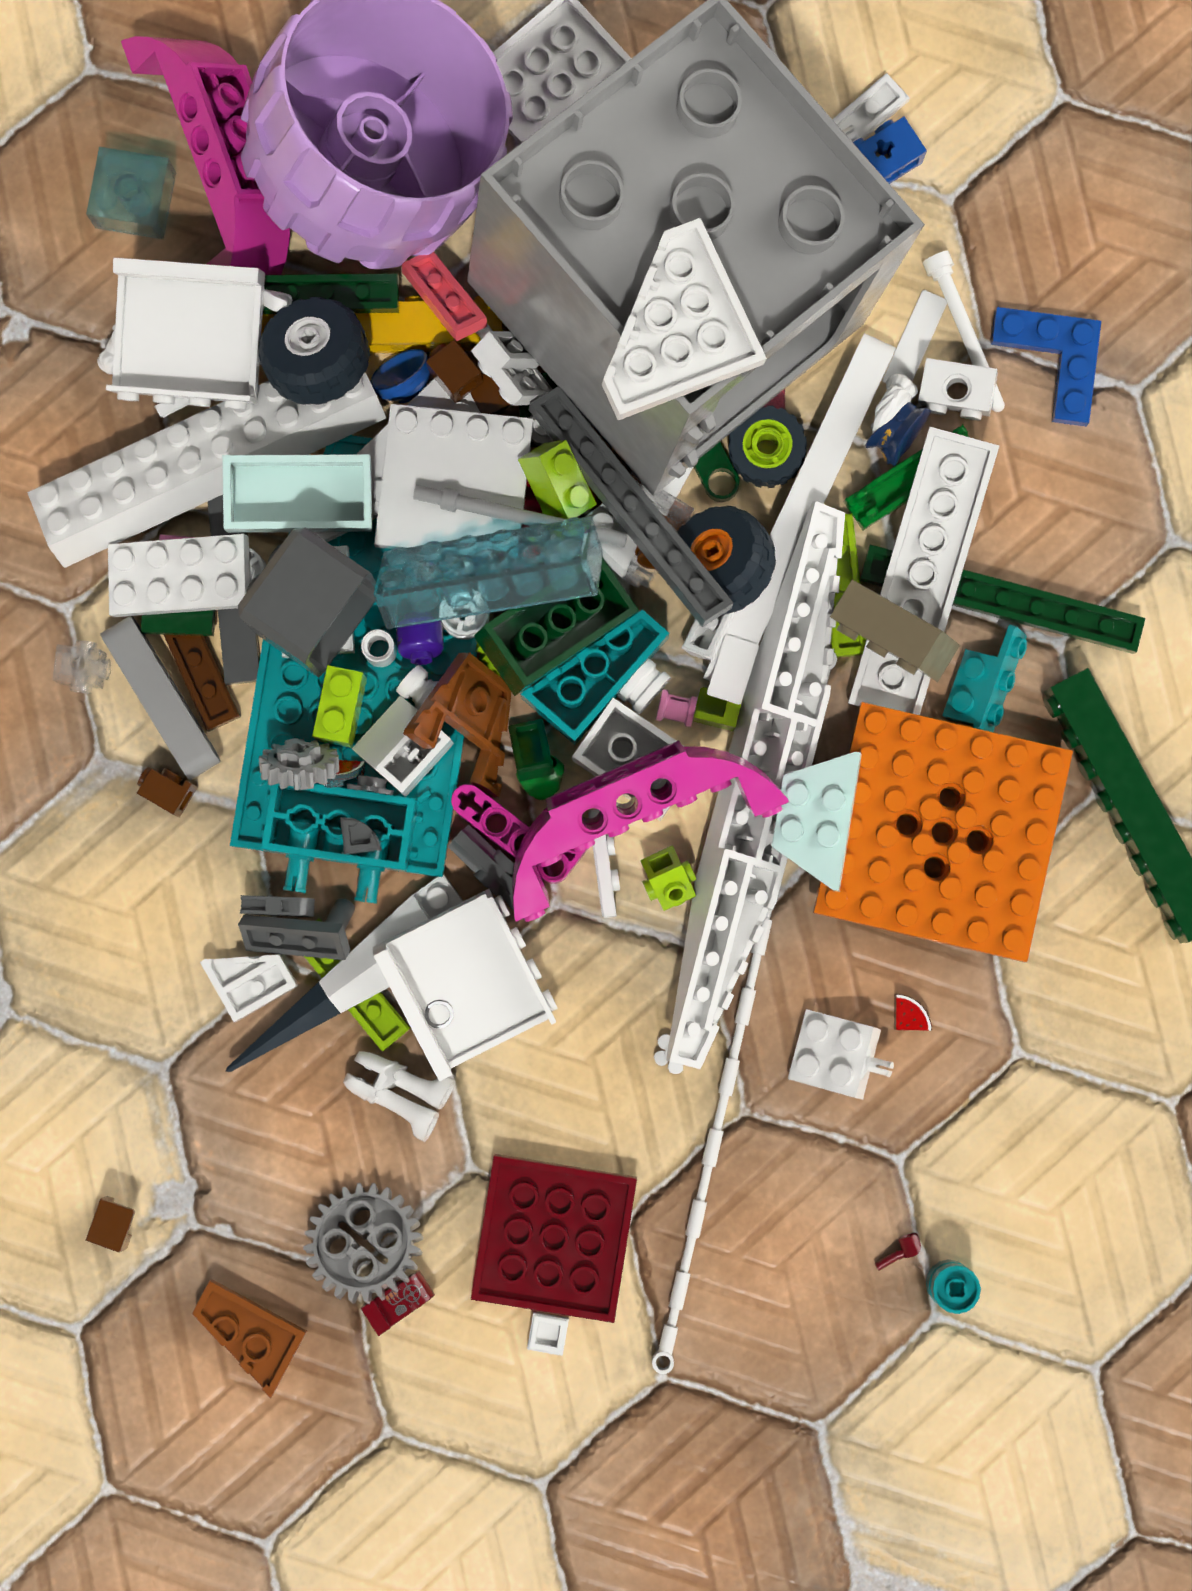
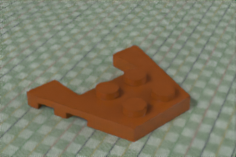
M459 653L408 723L403 734L423 749H434L445 721L481 749L470 783L489 797H500L502 784H497L498 766H504L505 753L500 750L502 732H507L512 692L501 677L471 653Z

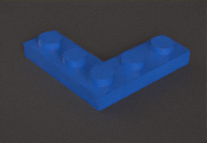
M997 307L994 313L991 345L1060 354L1052 422L1087 427L1090 422L1102 321Z

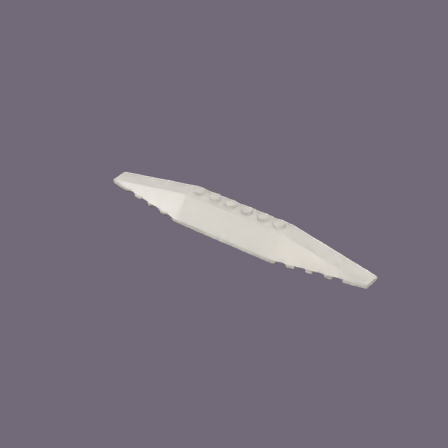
M817 501L811 503L776 599L772 616L761 640L729 749V753L747 760L762 770L780 790L783 775L812 766L831 690V685H827L829 665H833L834 649H830L832 627H836V621L830 615L834 609L835 593H839L840 576H836L838 558H842L845 512ZM735 778L730 780L732 784L729 787L718 791L696 875L697 880H695L694 884L696 897L692 898L666 1057V1061L701 1069L719 1030L717 1023L723 1010H728L734 995L731 992L739 975H743L748 966V963L745 961L754 943H758L764 928L761 926L769 910H773L777 902L788 859L772 847L777 814L763 818L762 815L755 817L746 805Z

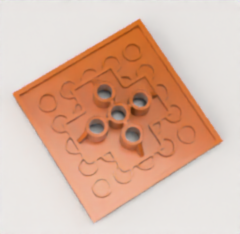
M861 702L849 754L861 752L862 756L840 892L833 891L820 881L813 913L1026 963L1029 957L1073 751ZM943 789L951 790L955 794L956 804L953 808H947L940 802V793ZM900 816H907L913 821L914 829L910 835L902 834L898 830L897 820ZM935 824H942L948 829L949 837L945 843H939L933 838L932 828ZM976 832L982 836L984 844L980 851H974L968 846L967 837L969 833ZM928 858L935 859L940 863L941 873L937 878L929 877L924 871V864Z

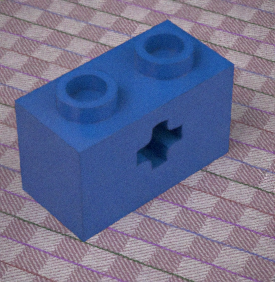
M905 117L896 122H893L892 119L888 120L875 130V135L867 140L859 138L853 142L889 184L921 165L927 153L926 148Z

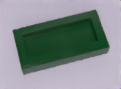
M543 718L508 726L519 782L555 774Z

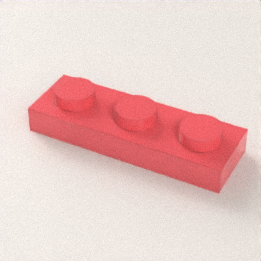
M435 252L429 255H418L402 264L403 275L456 342L487 327V319L484 313Z

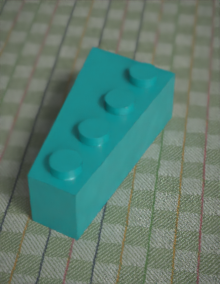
M642 609L592 646L578 653L576 657L563 666L555 669L546 675L544 679L520 693L521 699L570 742L576 745L598 720L612 698H617L620 690L634 673L665 644L670 633Z

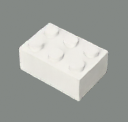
M612 698L573 754L572 760L596 777L674 743L676 740L615 698ZM656 779L651 784V788L659 789L663 787L667 779ZM629 793L622 794L629 800H631L633 797V795ZM671 806L662 810L664 814L657 818L659 821L662 820Z

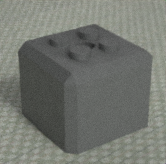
M306 527L293 529L282 545H278L271 553L268 564L261 574L255 576L250 582L245 596L238 604L239 616L255 634L319 678L376 602L381 589L369 571Z

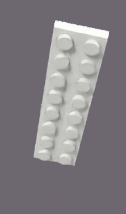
M929 427L880 595L944 632L999 445ZM866 641L848 703L860 706V703L864 702L920 715L931 678L918 670L915 675H912L896 665L898 658L889 653L883 658L868 649L866 645L869 641Z

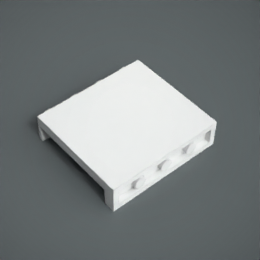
M113 258V273L118 275L113 377L112 385H106V390L117 393V400L139 401V395L153 396L154 403L175 404V398L189 399V405L210 407L211 400L225 401L224 408L246 410V403L257 404L260 361L258 345L262 329L265 273L259 268Z
M490 889L372 947L373 956L439 1081L452 1075L451 1068L548 1019L551 1025L556 1023L552 1011L558 1009L549 989L544 992L541 991L536 980L542 978L533 958L527 961L524 958L520 949L526 947V944L517 927L510 930L505 920V917L509 916L510 913L501 895L494 898ZM433 1001H446L453 1008V1020L448 1026L434 1028L427 1023L425 1010ZM437 1004L430 1008L428 1016L434 1024H443L449 1019L450 1011L445 1005Z

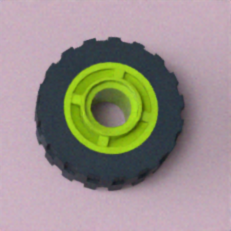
M767 405V407L759 409L730 433L728 445L729 458L734 466V470L743 477L745 482L753 483L756 487L767 486L768 488H775V485L786 484L787 480L793 479L797 475L798 470L804 463L807 445L802 424L797 422V418L793 414L790 415L787 413V410L781 407L778 409ZM764 440H771L775 442L777 449L772 454H763L758 450V445Z

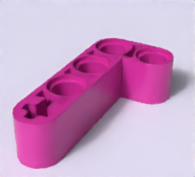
M467 784L459 786L452 795L451 803L453 809L460 817L516 859L518 852L515 849V843L517 839L525 836L530 827L479 788ZM472 794H475L474 801L483 810L486 803L491 805V807L483 812L479 822L474 820L479 814L471 807H467L465 810L461 809L463 803L460 798L463 795L470 797ZM495 814H501L507 820L505 829L499 833H492L487 828L488 819ZM574 849L560 854L561 861L564 863V869L556 877L546 875L540 863L537 864L536 867L541 878L550 884L564 881L588 849L581 852H575Z

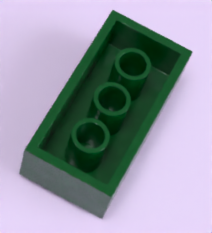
M597 551L484 625L473 637L513 695L516 696L627 621L639 610Z

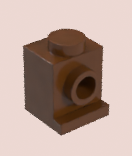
M147 767L138 779L137 785L140 788L137 794L169 813L181 817L198 787L188 781H185L183 786H181L180 783L183 778L166 768L159 773Z

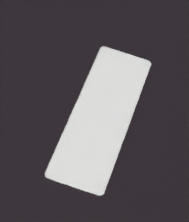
M926 290L921 292L882 381L884 383L895 373L905 375L911 382L913 381L947 305L944 298Z

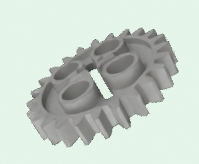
M357 1183L355 1194H351L346 1187H342L343 1198L338 1199L331 1193L329 1198L332 1205L329 1208L322 1204L318 1205V1208L323 1213L321 1218L310 1217V1221L316 1226V1229L305 1231V1235L313 1240V1243L303 1246V1249L309 1254H314V1256L309 1258L306 1264L310 1268L319 1267L313 1273V1278L316 1281L326 1278L322 1285L326 1292L336 1286L334 1296L339 1300L348 1292V1300L355 1304L359 1294H362L366 1304H370L372 1293H376L383 1301L385 1300L384 1289L389 1287L393 1292L397 1293L398 1287L395 1282L398 1279L407 1283L410 1281L404 1273L407 1268L417 1270L418 1268L411 1260V1257L422 1255L423 1252L420 1248L414 1246V1243L422 1241L423 1236L421 1233L412 1231L421 1224L417 1218L408 1219L414 1213V1210L410 1205L401 1208L404 1203V1198L401 1195L391 1200L392 1191L388 1187L383 1190L381 1195H379V1190L375 1183H372L368 1193L365 1192L361 1183ZM359 1211H370L368 1222L363 1225L354 1224V1217ZM341 1222L346 1223L361 1238L368 1240L374 1249L388 1259V1263L382 1264L367 1249L359 1246L349 1234L339 1228V1224ZM390 1232L398 1235L395 1245L390 1248L381 1247V1239L384 1235ZM339 1238L346 1239V1247L342 1252L338 1254L330 1253V1246L333 1241ZM364 1261H372V1272L365 1277L357 1276L358 1266Z

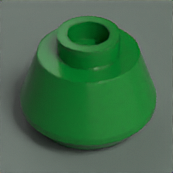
M552 755L551 759L555 774L519 782L526 793L535 799L546 800V798L553 796L560 789L565 769L563 763ZM516 770V778H517V780L519 781L518 774H517V770Z

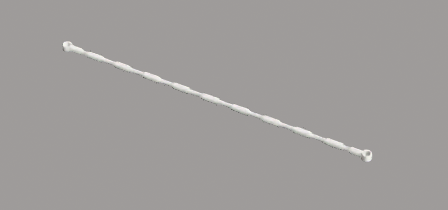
M835 653L833 654V665H830L828 669V679L830 670L833 669L837 662ZM772 910L768 911L761 926L764 930L758 943H754L751 948V953H753L746 986L745 988L742 987L734 1022L737 1024L729 1058H726L718 1090L720 1098L713 1128L709 1129L701 1163L704 1164L697 1197L692 1202L685 1235H687L680 1270L676 1271L668 1305L671 1307L668 1322L664 1324L658 1351L652 1357L653 1368L660 1374L669 1373L674 1366L672 1353L678 1331L676 1323L679 1310L683 1309L691 1275L688 1271L696 1238H699L707 1206L705 1198L712 1168L716 1167L724 1132L721 1129L729 1096H732L740 1063L738 1060L745 1025L748 1026L756 994V990H754L761 956L765 955L772 920H770ZM667 1356L670 1359V1363L667 1367L660 1368L656 1365L657 1358Z

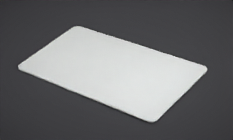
M725 635L707 694L738 705L741 704L759 645Z

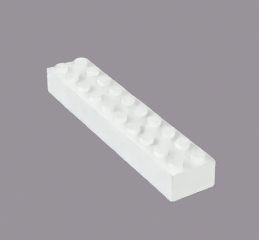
M366 372L359 380L360 382L352 390L345 393L343 397L319 405H303L289 399L287 400L273 388L269 381L258 385L257 404L246 403V410L224 408L225 401L27 492L48 547L61 565L66 568L107 549L108 544L122 542L223 495L222 455H309L386 419Z

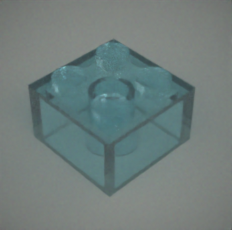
M99 147L86 212L94 227L164 240L176 171L169 158Z

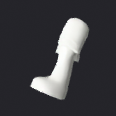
M359 1051L354 1061L363 1065L368 1070L377 1072L378 1075L372 1085L363 1078L347 1073L343 1081L346 1088L364 1101L367 1100L370 1104H379L403 1117L411 1124L413 1135L425 1142L437 1123L439 1113L416 1104L388 1089L398 1086L421 1098L429 1105L442 1109L451 1095L455 1080L450 1077L441 1081L438 1078L433 1081L422 1079L405 1071L408 1066L400 1065L399 1062L390 1061L373 1053Z

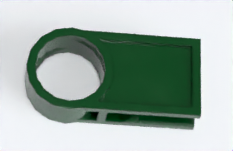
M719 442L698 459L694 469L705 488L706 494L716 502H726L735 497L739 489L740 480ZM716 472H726L734 478L735 487L727 495H717L709 488V478Z

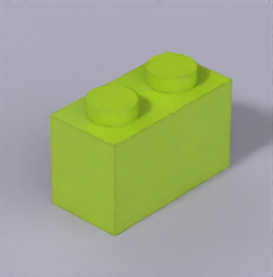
M567 440L543 443L518 459L544 514L573 520L597 505Z
M327 665L312 735L319 742L353 748L367 681L363 672Z

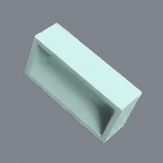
M370 454L222 455L224 530L226 532H291L293 529L305 527L311 532H372Z

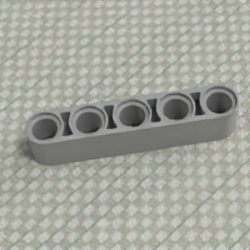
M128 616L100 633L104 643L187 778L191 781L220 763L221 760L146 635L141 633V627L134 617Z

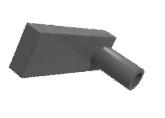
M347 899L336 900L325 922L243 915L238 926L246 951L346 960L350 947L345 929L355 912V906Z

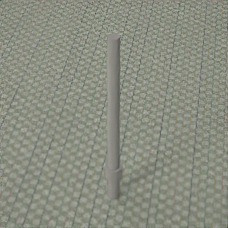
M416 485L413 499L440 505L442 510L456 512L459 509L620 547H625L628 533L460 495V491L449 488L441 491Z

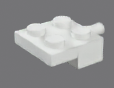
M487 324L486 328L476 332L481 341L471 352L478 359V366L481 371L487 376L492 377L499 386V393L506 402L513 406L530 405L532 401L553 390L537 370L539 366L537 361L511 331H492Z
M806 1009L788 1079L863 1100L870 1072L890 1077L893 1071L879 1068V1066L893 1069L894 1063L874 1058L881 1029Z

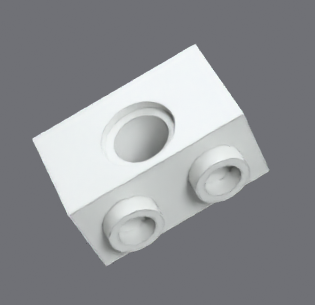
M926 358L918 399L920 406H926L925 408L931 409L932 414L946 415L947 410L961 412L960 417L969 420H981L982 415L990 417L998 376L997 369ZM954 383H963L967 386L968 391L963 398L952 399L947 394L949 387Z

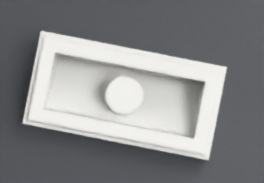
M735 613L721 615L704 627L695 619L682 649L694 657L713 661Z

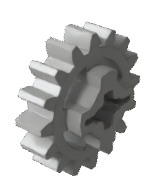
M298 738L285 740V745L282 746L272 744V750L264 749L263 755L259 756L261 779L268 780L269 785L279 783L280 789L294 786L295 790H307L314 788L315 783L325 785L327 784V779H335L336 773L339 772L337 749H330V744L328 743L319 745L318 740H313L309 743L305 742L304 739Z

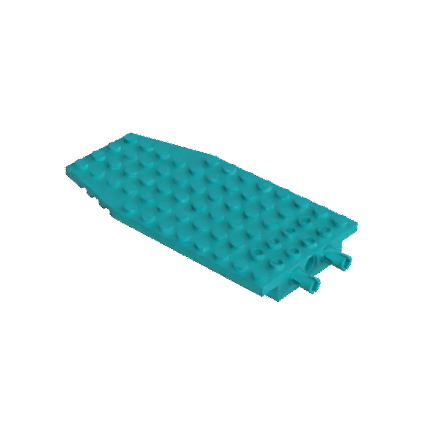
M349 435L326 446L323 455H356L373 438ZM377 518L372 520V532H347L327 542L331 546L347 545L349 547V558L369 571L381 589L378 599L354 631L355 653L337 654L329 665L363 672L367 678L353 747L396 699L401 696L396 692L397 687L407 674L417 666L412 664L411 660L402 657L398 650L395 660L386 667L373 666L362 652L361 643L364 636L372 630H383L392 637L397 648L396 625L406 612L415 609H425L431 611L434 616L440 619V603L444 595L451 589L453 590L461 586L476 588L486 598L484 578L461 556L375 547ZM462 607L459 609L458 614L461 620H465V617L472 615V611L468 607ZM443 627L444 649L442 653L432 658L430 664L420 665L428 672V680L439 681L459 653H471L477 658L478 652H475L477 641L475 638L469 640L458 639L451 636ZM263 639L230 846L285 854L289 861L283 890L292 892L295 890V892L306 893L309 864L314 862V859L357 865L360 872L354 900L365 902L368 888L366 902L377 904L381 872H385V869L443 877L454 812L451 800L458 786L465 736L444 721L441 730L451 738L454 744L406 797L388 781L386 789L393 790V795L347 789V784L357 785L358 776L385 778L352 748L330 744V749H337L339 760L364 761L363 765L353 772L336 775L335 779H327V784L325 785L315 783L312 789L295 790L294 786L280 789L279 783L269 785L268 780L261 779L259 756L263 755L264 749L272 750V744L285 745V740L298 738L304 739L305 742L309 743L316 740L312 735L326 671L319 678L291 658H283L281 651ZM383 640L374 642L370 647V654L375 657L385 655L389 644ZM412 697L410 699H405L415 707V704L412 701ZM340 818H353L368 825L376 833L382 850L345 855Z

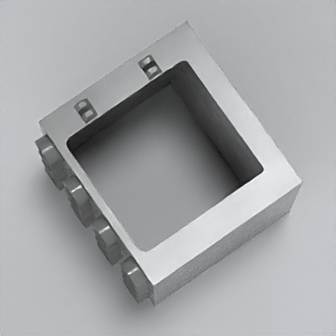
M707 0L481 174L467 282L654 496L672 480L683 476L688 467H694L698 463L699 458L864 325L925 224L728 0ZM701 218L767 359L762 366L618 420L602 387L608 366L664 231Z

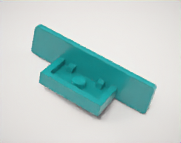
M1009 625L998 657L965 649L942 716L951 721L973 726V728L994 732L995 727L1000 724L1003 718V704L1007 692H1010L1015 684L1014 672L1018 661L1023 658L1027 649L1026 634L1017 626Z

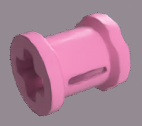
M662 689L656 720L662 721L664 718L682 722L686 727H691L697 697L692 696L689 699L669 694L668 690Z

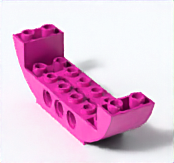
M141 36L123 39L121 43L132 74L164 75L225 245V249L210 260L207 265L259 268L265 275H281L290 242V228L281 230L264 211V196L255 178L246 177L240 156L246 143L247 122L241 120V114L252 83L247 66L239 65L229 53L207 41Z
M679 740L546 798L547 807L533 821L522 839L515 859L512 877L514 919L519 921L524 918L525 922L533 921L546 913L544 909L550 907L548 892L536 867L537 864L540 863L541 867L552 865L561 859L560 854L574 849L575 852L584 851L595 845L594 839L606 834L609 837L618 836L629 830L628 824L642 819L643 822H649L664 814L662 810L676 804L679 808L689 805L698 799L696 795L710 789L714 793L729 787L732 784L730 780L735 778L746 805L755 817L758 815H762L763 818L773 816L782 811L781 805L788 803L789 800L762 770L741 757L708 747L682 746ZM656 779H667L663 787L659 789L651 788V784ZM629 793L633 795L632 799L627 803L621 804L616 802L622 794ZM595 808L600 810L593 818L582 816L588 809Z

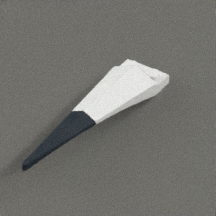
M445 875L437 877L412 894L348 954L346 960H341L226 1068L225 1072L236 1070L390 988L373 956L372 947L463 902Z

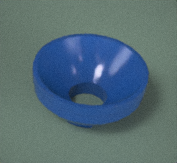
M412 349L399 353L384 362L374 372L370 380L378 397L389 401H398L399 403H407L415 398L427 386L426 383L430 376L426 361L429 359L427 354L421 349Z

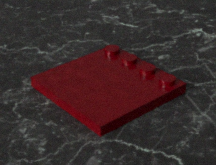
M494 1154L471 1300L614 1323L637 1177Z

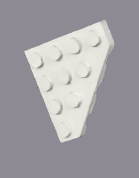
M701 218L664 231L608 366L602 387L618 420L762 366L767 359Z

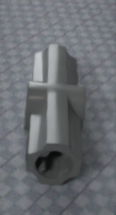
M467 825L447 847L475 872L473 875L485 887L490 889L496 897L501 895L502 899L513 910L512 877L514 863L499 849L495 850L474 828Z

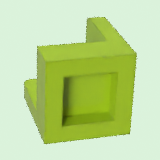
M702 687L699 692L693 722L734 732L741 704L738 705L707 694L708 688Z

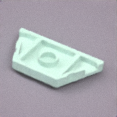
M853 752L783 775L781 791L788 798L789 802L781 805L783 810L777 813L772 847L836 892H840L862 756L861 752Z

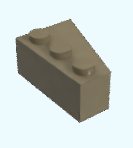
M851 580L830 615L833 620L840 624L837 631L854 641L858 635L869 641L866 647L883 658L889 653L898 658L897 666L912 675H915L918 670L936 682L939 681L960 647L956 641L942 630L854 580Z

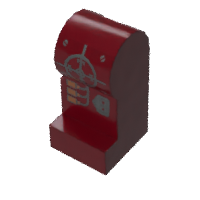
M420 1270L408 1276L410 1280L408 1283L398 1281L396 1283L398 1287L397 1293L388 1288L384 1290L385 1300L382 1301L377 1295L371 1299L370 1304L365 1303L361 1307L378 1337L435 1296Z

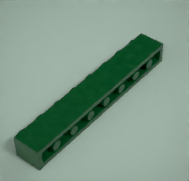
M1086 668L1044 691L1046 696L1044 699L1045 707L1052 718H1058L1063 727L1061 736L1070 750L1074 748L1081 761L1078 762V767L1081 774L1087 781L1091 780L1098 792L1095 794V798L1103 812H1109L1115 823L1112 825V830L1121 844L1126 843L1132 856L1129 857L1132 868L1138 876H1144L1150 887L1146 889L1150 901L1156 908L1160 907L1167 919L1164 921V926L1173 940L1178 939L1179 943H1189L1192 941V857L1089 668Z

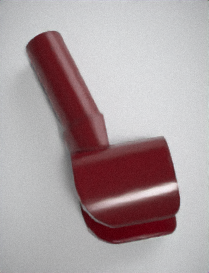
M910 1233L899 1237L901 1249L875 1262L874 1264L878 1271L897 1260L918 1255L921 1250L918 1234Z

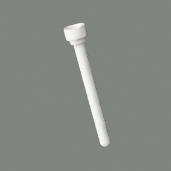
M943 251L923 261V266L929 277L932 276L934 281H938L972 364L990 368L951 277L953 273L951 267L954 263L949 251ZM996 384L991 409L994 412H1000L1004 409L1005 404Z

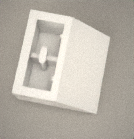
M399 696L355 744L352 750L406 797L454 743L442 730L434 749H423L403 734L404 729L418 709Z

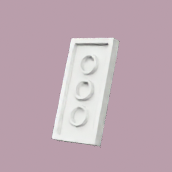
M233 534L108 544L109 615L125 617L238 608V604L245 596L247 587L250 584L249 536Z

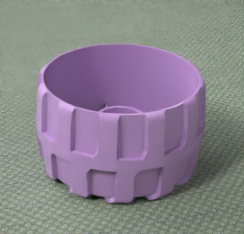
M311 0L300 15L290 16L264 54L255 72L241 114V120L247 122L246 143L240 155L243 169L247 178H255L264 196L263 209L281 230L291 228L306 240L307 248L318 256L336 263L342 262L344 258L359 260L364 267L370 269L399 267L411 255H429L442 246L477 208L481 174L507 155L505 142L508 128L513 120L512 102L496 63L497 59L484 39L480 38L456 14V11L439 0Z

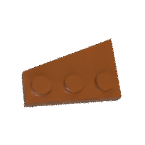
M213 1279L209 1281L192 1313L220 1345L224 1346L237 1359L244 1371L261 1385L262 1390L271 1399L307 1330Z

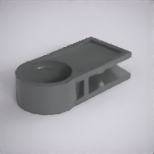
M241 895V914L314 917L315 899Z

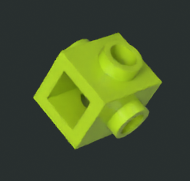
M673 845L640 860L648 877L642 883L650 900L658 898L663 911L679 906L685 901L696 897L691 882L697 880L688 860L683 863L680 862Z

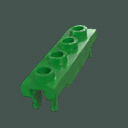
M963 424L951 431L952 433L969 437L968 431ZM923 449L844 500L845 505L851 514L853 513V517L862 531L908 502Z

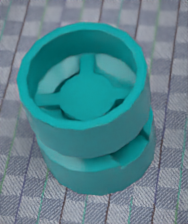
M949 1259L939 1261L932 1266L927 1274L926 1287L928 1294L935 1303L947 1312L955 1314L965 1313L978 1302L981 1292L979 1280L973 1271L960 1262Z

